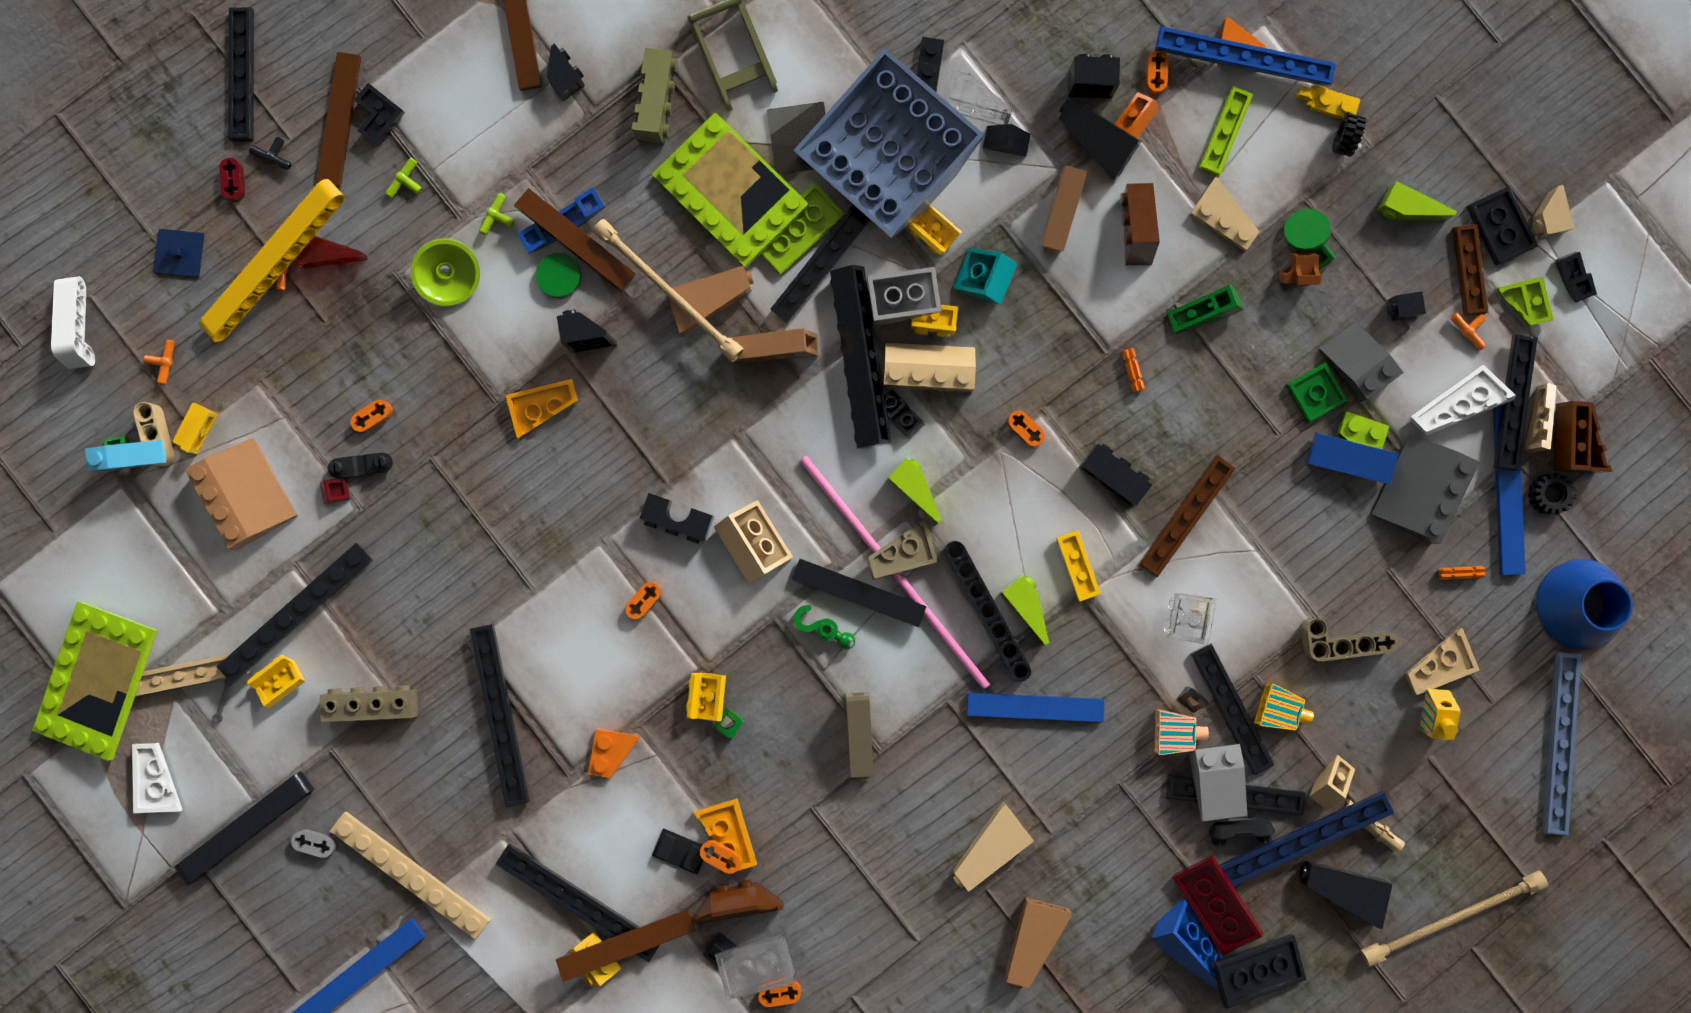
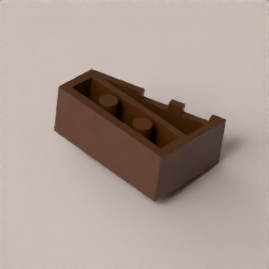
M1126 184L1124 193L1120 194V206H1123L1122 225L1124 226L1125 266L1152 265L1160 243L1154 184Z
M1569 401L1556 404L1554 471L1581 473L1612 472L1611 465H1607L1604 452L1607 451L1605 444L1601 443L1598 431L1601 429L1593 402Z

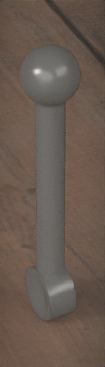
M227 678L224 680L225 688L217 713L212 717L215 723L223 720L221 713L229 688L233 684Z

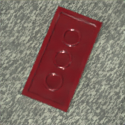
M1213 855L1173 875V880L1222 955L1263 936V931Z

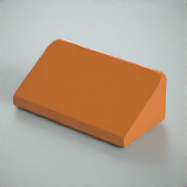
M1137 92L1115 124L1138 138L1159 107L1155 99Z

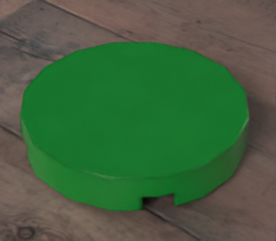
M1304 209L1293 213L1287 219L1284 226L1286 242L1294 250L1304 253L1322 248L1328 242L1331 234L1328 218L1320 211L1313 209Z
M553 253L540 261L536 268L535 277L538 286L544 293L551 297L563 298L570 296L578 288L581 282V271L579 265L572 257L565 253Z

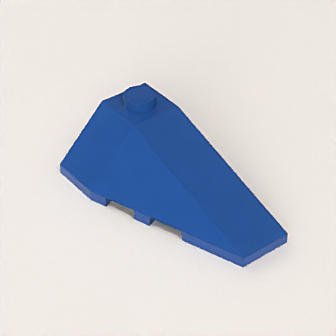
M1186 898L1182 899L1158 921L1152 939L1168 956L1219 991L1211 962L1224 957L1214 949L1211 943L1213 941L1211 936L1204 931L1201 921Z

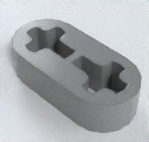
M308 829L296 832L291 838V844L295 850L320 858L332 855L337 848L336 840L333 837ZM305 835V840L311 843H306L302 846V841L298 840V838ZM326 841V846L330 847V849L324 852L323 847L316 844H322Z

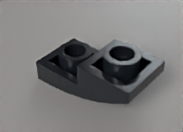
M893 389L884 396L888 418L907 439L911 438L925 425L923 420Z

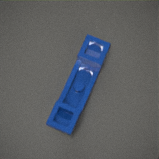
M594 187L574 198L575 201L558 212L579 228L603 210L605 205ZM535 223L517 234L529 254L557 241Z

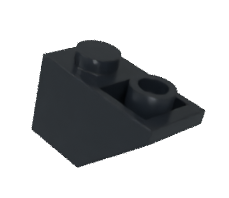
M554 43L550 50L546 77L561 99L565 101L585 86L582 81L584 75L577 65L572 67L568 62L571 58L565 49L561 48L559 50Z

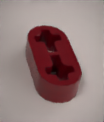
M225 158L219 166L221 192L228 200L238 202L245 196L244 169L237 160ZM231 164L236 167V169L232 170V174L227 171V169L231 168ZM233 186L238 189V191L234 192V195L229 193Z

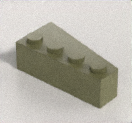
M645 48L641 78L645 80L644 83L641 82L638 88V98L641 103L635 105L636 122L632 123L631 128L637 142L664 145L665 138L669 137L667 116L671 117L672 103H669L670 94L674 95L675 81H672L673 73L677 72L678 60L675 59L673 51Z

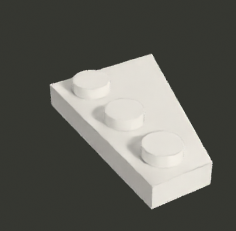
M159 743L132 744L133 813L182 811Z

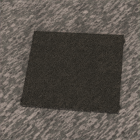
M824 102L767 109L775 171L779 175L814 170L793 150L826 114Z

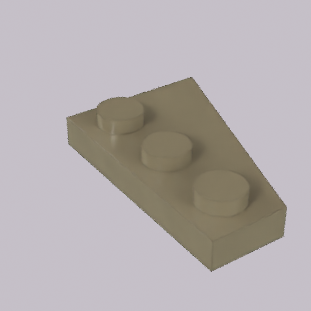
M926 519L866 558L872 580L938 563Z

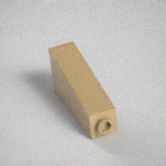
M1005 802L998 806L954 867L953 871L956 876L953 879L961 889L965 887L969 892L1034 842Z

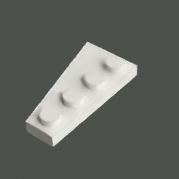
M1482 365L1412 415L1410 421L1427 436L1512 401L1516 395L1489 369Z

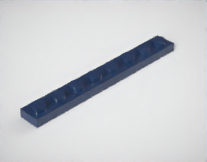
M1380 791L1221 863L1219 866L1232 886H1235L1394 814V811L1385 793Z

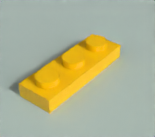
M1076 530L1056 537L1078 601L1100 595L1101 592L1079 531Z

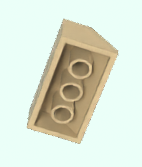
M886 343L883 388L973 392L975 390L976 359L974 347Z

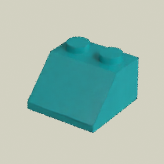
M969 247L953 289L981 301L1001 305L1017 263L1001 252Z

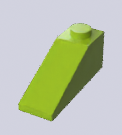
M1398 181L1388 187L1377 209L1383 213L1384 217L1391 220H1448L1457 213L1456 210Z
M905 458L888 477V480L938 524L941 521V517L925 476L920 470L922 466L913 458L911 460Z
M1020 575L1000 593L1043 645H1047L1049 639L1038 592L1034 589L1037 585L1030 576L1025 578L1024 575Z

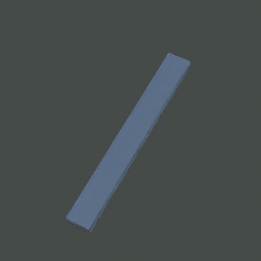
M1555 652L1542 833L1569 836L1581 654Z

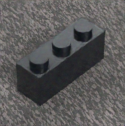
M1095 445L1079 465V468L1128 505L1136 507L1152 486L1148 482L1150 478L1141 471L1136 473L1130 468L1132 465L1124 458L1118 459L1112 454L1114 451L1107 445Z

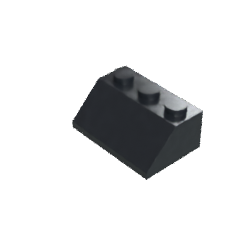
M566 310L562 312L563 315L557 316L561 344L572 353L617 346V341L605 329L582 313L576 312V310Z

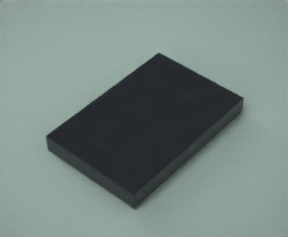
M1510 186L1466 206L1474 224L1478 225V232L1495 266L1539 246Z

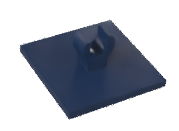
M159 229L154 273L199 277L204 233Z

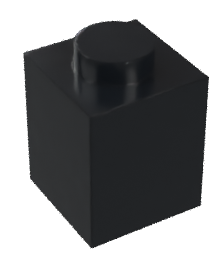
M1423 291L1396 295L1388 299L1387 312L1391 316V320L1416 318L1426 314Z

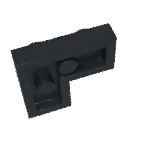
M367 83L354 100L371 114L357 131L378 147L405 112L371 84Z

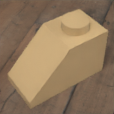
M1563 185L1548 192L1533 216L1532 227L1538 239L1563 234L1574 229Z
M1336 755L1314 782L1310 797L1328 811L1346 798L1355 768L1339 755Z

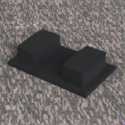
M663 828L653 851V857L698 875L704 861L700 856L702 844Z

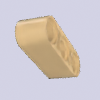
M140 402L133 410L140 441L163 440L166 463L154 464L153 466L168 467L174 462L175 454L163 410L159 405ZM150 408L151 415L147 418L146 411ZM154 430H156V431H157V436H156V438L153 440V439H152V432H153Z

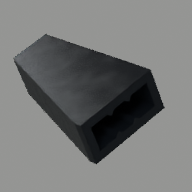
M1070 98L1069 101L1066 100L1059 110L1061 113L1059 119L1110 178L1118 180L1142 140L1076 99Z
M1305 860V864L1301 867L1299 873L1300 883L1373 926L1383 929L1392 883L1384 879Z

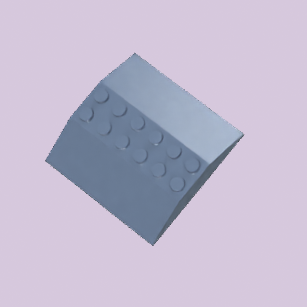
M884 48L793 151L892 239L923 213L950 184L985 135Z

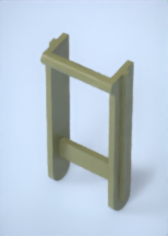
M723 0L687 16L723 105H726L728 111H732L733 108L726 92L763 76H767L773 93L778 92L776 78L743 0ZM737 5L760 62L720 78L697 21Z

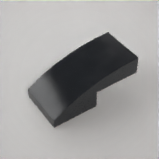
M1575 251L1555 260L1562 281L1574 302H1579L1597 294L1592 274L1586 273L1580 252Z

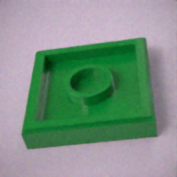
M1326 362L1285 385L1307 424L1348 402L1347 397Z

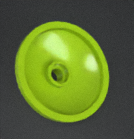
M444 238L432 240L424 244L416 252L411 262L410 274L416 291L425 300L440 306H452L464 302L475 292L480 280V267L476 256L466 245L453 239ZM444 265L449 267L447 272H442L440 268Z

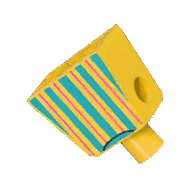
M1266 682L1254 723L1264 727L1297 730L1299 722L1310 725L1314 713L1303 709L1305 699L1275 684Z
M1427 689L1419 729L1433 739L1454 740L1458 733L1460 708L1450 690Z

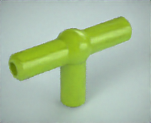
M409 158L401 171L396 173L394 181L385 192L387 196L393 198L402 184L415 194L421 192L422 187L408 178L417 164L416 160Z
M498 193L491 208L487 210L486 218L479 230L481 234H488L494 220L508 227L513 226L514 219L499 213L506 199L504 194Z

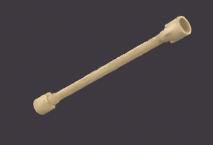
M602 219L594 226L592 232L600 240L615 246L617 250L640 269L646 277L671 298L689 317L696 321L720 346L719 350L723 352L724 356L731 362H734L742 355L744 348L732 338H727L719 333L675 290L669 287L659 275L620 241V238L617 236L618 232L613 229L612 225L605 219Z
M1538 870L1522 877V882L1512 887V889L1510 888L1496 894V896L1494 895L1483 900V902H1478L1467 907V909L1465 908L1451 916L1449 915L1438 920V922L1436 921L1422 929L1411 932L1401 937V939L1398 938V940L1396 939L1381 945L1375 943L1361 949V956L1368 967L1385 961V956L1389 955L1393 950L1395 951L1409 943L1415 942L1417 939L1420 940V938L1422 939L1433 934V932H1438L1449 927V925L1451 926L1520 894L1528 892L1530 895L1548 888V882L1543 873Z

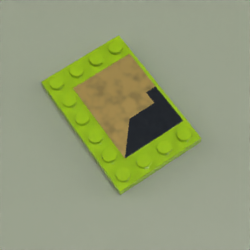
M716 112L652 173V176L744 268H747L809 207V203Z
M77 601L32 731L106 761L113 760L158 630L88 603Z

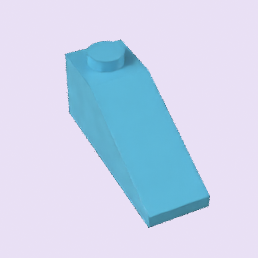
M163 440L85 449L88 472H107L166 463Z

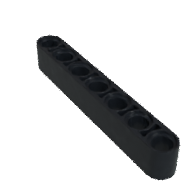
M949 542L944 548V555L1008 673L1017 681H1026L1031 675L1030 665L970 555L961 542ZM951 545H957L961 550L960 555L956 558L949 555L948 551ZM964 564L971 568V574L966 578L962 577L959 572L960 567ZM975 584L980 585L982 588V594L979 597H973L970 592L971 587ZM986 604L991 605L993 608V613L990 617H984L981 613L982 607ZM997 624L1002 625L1004 628V633L1000 637H995L992 633L993 627ZM1011 644L1015 652L1011 657H1006L1003 649L1006 645ZM1020 664L1024 665L1026 669L1025 674L1017 677L1014 673L1015 667Z
M299 771L183 859L174 869L187 886L191 885L313 792L315 788L303 772Z

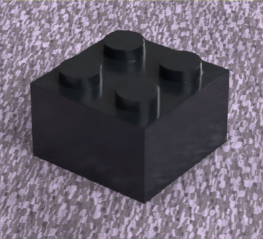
M1079 54L1074 57L1068 70V97L1112 98L1120 85V57H1114L1111 54H1104L1100 57H1091L1090 54Z

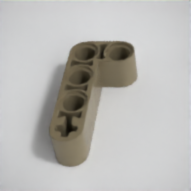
M1307 618L1301 624L1304 654L1308 659L1314 661H1330L1394 652L1398 647V638L1388 632H1373L1329 638L1328 627L1324 620ZM1313 622L1318 625V630L1315 634H1312L1310 631V626ZM1362 639L1366 643L1363 651L1358 647V643ZM1387 639V643L1384 646L1376 645L1375 641L1380 642ZM1339 642L1343 644V651L1340 654L1336 652V645ZM1316 645H1319L1321 653L1316 657L1313 649Z

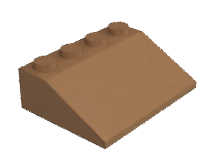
M255 438L248 439L206 457L185 469L228 549H240L298 516Z

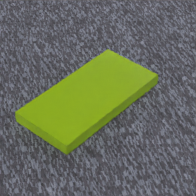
M816 182L801 195L809 203V207L760 254L780 276L835 227L845 215Z

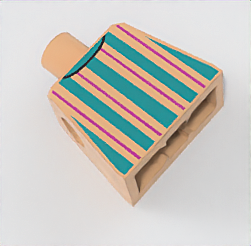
M1155 709L1154 752L1156 754L1166 755L1194 751L1196 749V740H1208V727L1196 726L1195 717Z

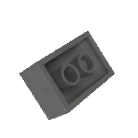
M1356 322L1319 348V351L1358 402L1368 400L1404 373L1392 356Z

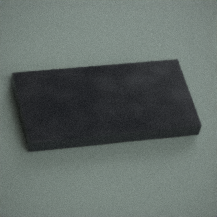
M1292 934L1211 962L1222 1004L1226 1009L1307 980L1296 938Z

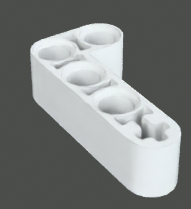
M80 276L54 281L51 349L54 357L68 369L89 367L95 364L93 349L84 342L86 285Z

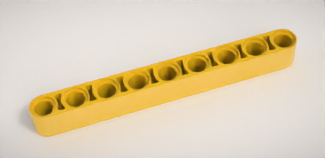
M324 179L316 184L201 318L199 326L214 342L224 340L343 204L345 196L329 179Z

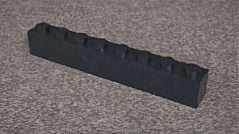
M849 265L831 270L830 284L834 295V308L838 321L837 329L840 334V349L844 360V374L848 386L847 395L850 399L851 419L854 425V440L857 449L892 444L865 267Z

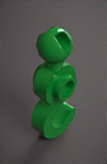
M804 605L795 612L794 623L800 631L811 632L816 629L817 636L823 641L835 639L838 641L839 647L844 650L854 647L856 642L854 635L849 632H839L836 622L832 619H821L810 625H804L801 622V615L812 609L810 605ZM852 640L854 642L853 646H849L847 644L848 641Z

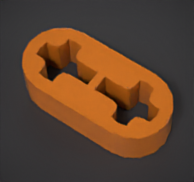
M1155 50L1147 59L1146 89L1154 95L1162 93L1168 83L1169 59L1165 52ZM1156 57H1159V61H1163L1158 69H1156V62H1153ZM1156 75H1158V82L1162 83L1158 88H1155V84L1152 83Z
M375 400L356 412L351 417L350 424L355 431L361 433L369 432L391 417L392 406L387 401ZM379 405H380V406H383V407H384V406L386 407V408L383 410L385 414L382 415V414H379V413H378V414H376V415H373L374 413H376V412L379 410V409H378V406H379ZM360 417L363 419L370 417L368 420L364 422L366 425L365 427L357 425L360 423Z
M1018 410L1010 414L1007 421L1008 426L1020 439L1030 447H1037L1043 443L1045 438L1044 431L1025 412ZM1013 416L1017 418L1019 416H1022L1023 420L1021 422L1026 426V428L1024 429L1019 424L1017 426H1014L1013 422L1015 420L1013 419ZM1027 429L1032 433L1036 431L1039 433L1038 442L1036 440L1032 442L1029 440L1031 436L1026 431Z
M648 582L637 591L626 605L625 611L628 617L640 619L645 616L661 597L662 590L659 584ZM655 587L656 597L650 596L645 600L644 597L648 593L646 588ZM642 601L643 605L640 607L641 614L635 613L633 615L631 613L633 610L631 605H637Z
M715 840L706 841L700 849V856L705 862L725 873L733 874L741 866L742 860L740 855ZM705 847H715L714 852L720 856L718 857L715 854L708 856V851L705 849ZM722 857L728 860L733 857L736 866L727 867L728 862L722 859Z
M794 980L765 984L760 988L758 994L759 1002L765 1007L796 1003L801 997V986ZM790 986H792L793 990L798 991L795 992L794 997H790L789 993L782 994V992H787ZM766 990H770L771 994L778 993V995L772 996L771 1001H768L767 997H763Z

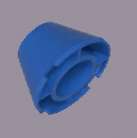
M1575 559L1554 567L1544 577L1537 592L1536 609L1544 625V630L1555 641L1574 649H1593L1608 643L1620 632L1632 614L1633 602L1630 593L1620 578L1610 568L1593 560ZM1593 586L1601 593L1604 604L1601 616L1594 623L1588 619L1584 610L1585 596Z

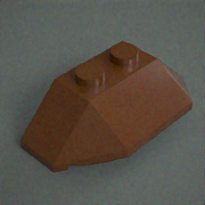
M743 880L738 882V885L730 887L729 884H720L715 886L716 889L710 892L692 919V925L783 910L784 901L760 883H752L751 880Z

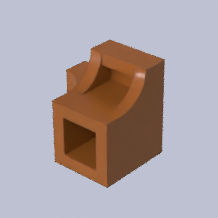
M1313 252L1290 253L1289 264L1285 269L1278 271L1277 280L1282 283H1295L1296 286L1300 287L1321 284L1318 266L1319 255Z

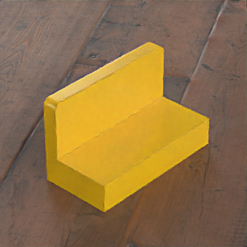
M192 403L173 439V443L181 446L180 449L186 452L198 454L218 414L197 403Z

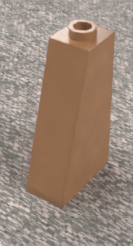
M1063 165L1041 245L1045 246V251L1057 254L1058 250L1064 251L1088 171Z
M744 266L672 289L708 321L751 292L750 285L754 284L750 271L746 272ZM669 298L681 336L687 335L700 326Z
M804 328L730 337L744 348V352L734 361L735 363L819 356L817 334Z
M1025 897L1004 976L1010 987L1022 989V987L1029 988L1071 919L1072 913L1069 908Z

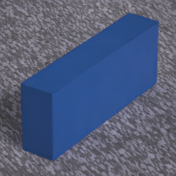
M1315 432L1306 462L1311 465L1390 484L1399 454Z

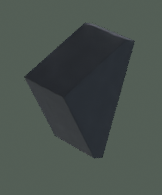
M1013 124L990 125L986 128L983 149L1026 157L1031 134Z

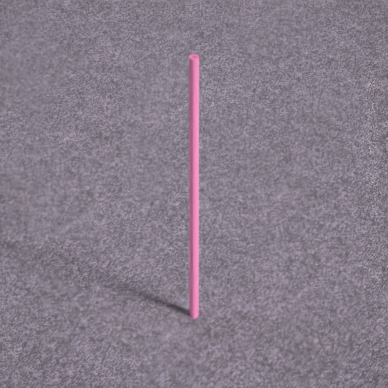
M807 456L803 457L800 460L801 464L870 550L875 553L881 549ZM901 573L891 575L911 601L927 606ZM927 606L923 616L981 688L985 689L990 683Z

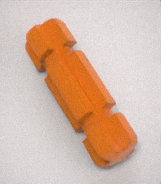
M1133 348L1122 351L1123 360H1126L1125 367L1129 381L1132 382L1130 384L1133 392L1143 391L1145 386L1143 380L1141 381L1140 379L1142 375L1138 361L1135 360V350Z
M1483 566L1439 568L1438 577L1440 580L1484 578L1485 568Z

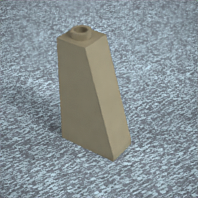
M869 692L846 693L851 778L855 777L856 781L869 780V776H874Z

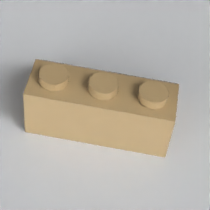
M758 500L730 514L713 526L749 584L793 558Z

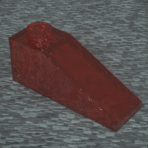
M314 236L293 260V264L300 269L365 261L368 258L361 251Z

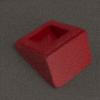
M346 477L320 482L324 504L350 499Z

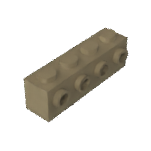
M410 685L396 686V690H387V686L373 687V691H365L364 687L350 688V692H342V688L328 689V693L320 695L321 722L401 719L418 716L417 689H410Z

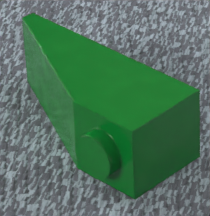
M1227 285L1169 311L1167 314L1174 333H1179L1227 318L1243 311L1244 308L1237 289Z

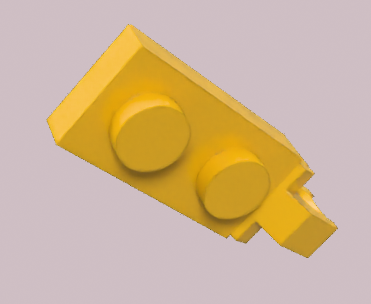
M1313 85L1311 88L1301 86L1297 90L1295 97L1305 101V106L1309 107V110L1341 120L1347 112L1356 114L1361 100Z

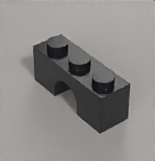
M648 493L640 515V519L645 520L643 525L655 529L660 525L665 527V532L678 537V534L682 533L687 535L686 540L697 544H699L700 540L706 542L715 516L691 508L685 520L676 522L670 516L672 501Z

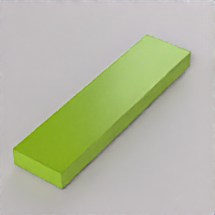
M1232 86L1198 167L1199 170L1216 177L1221 175L1253 97L1252 93Z

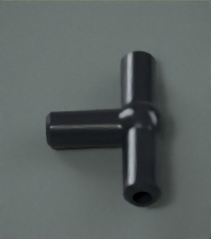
M280 137L275 138L268 152L254 145L249 148L250 154L265 160L268 164H274L285 170L291 168V162L277 156L284 144V140Z

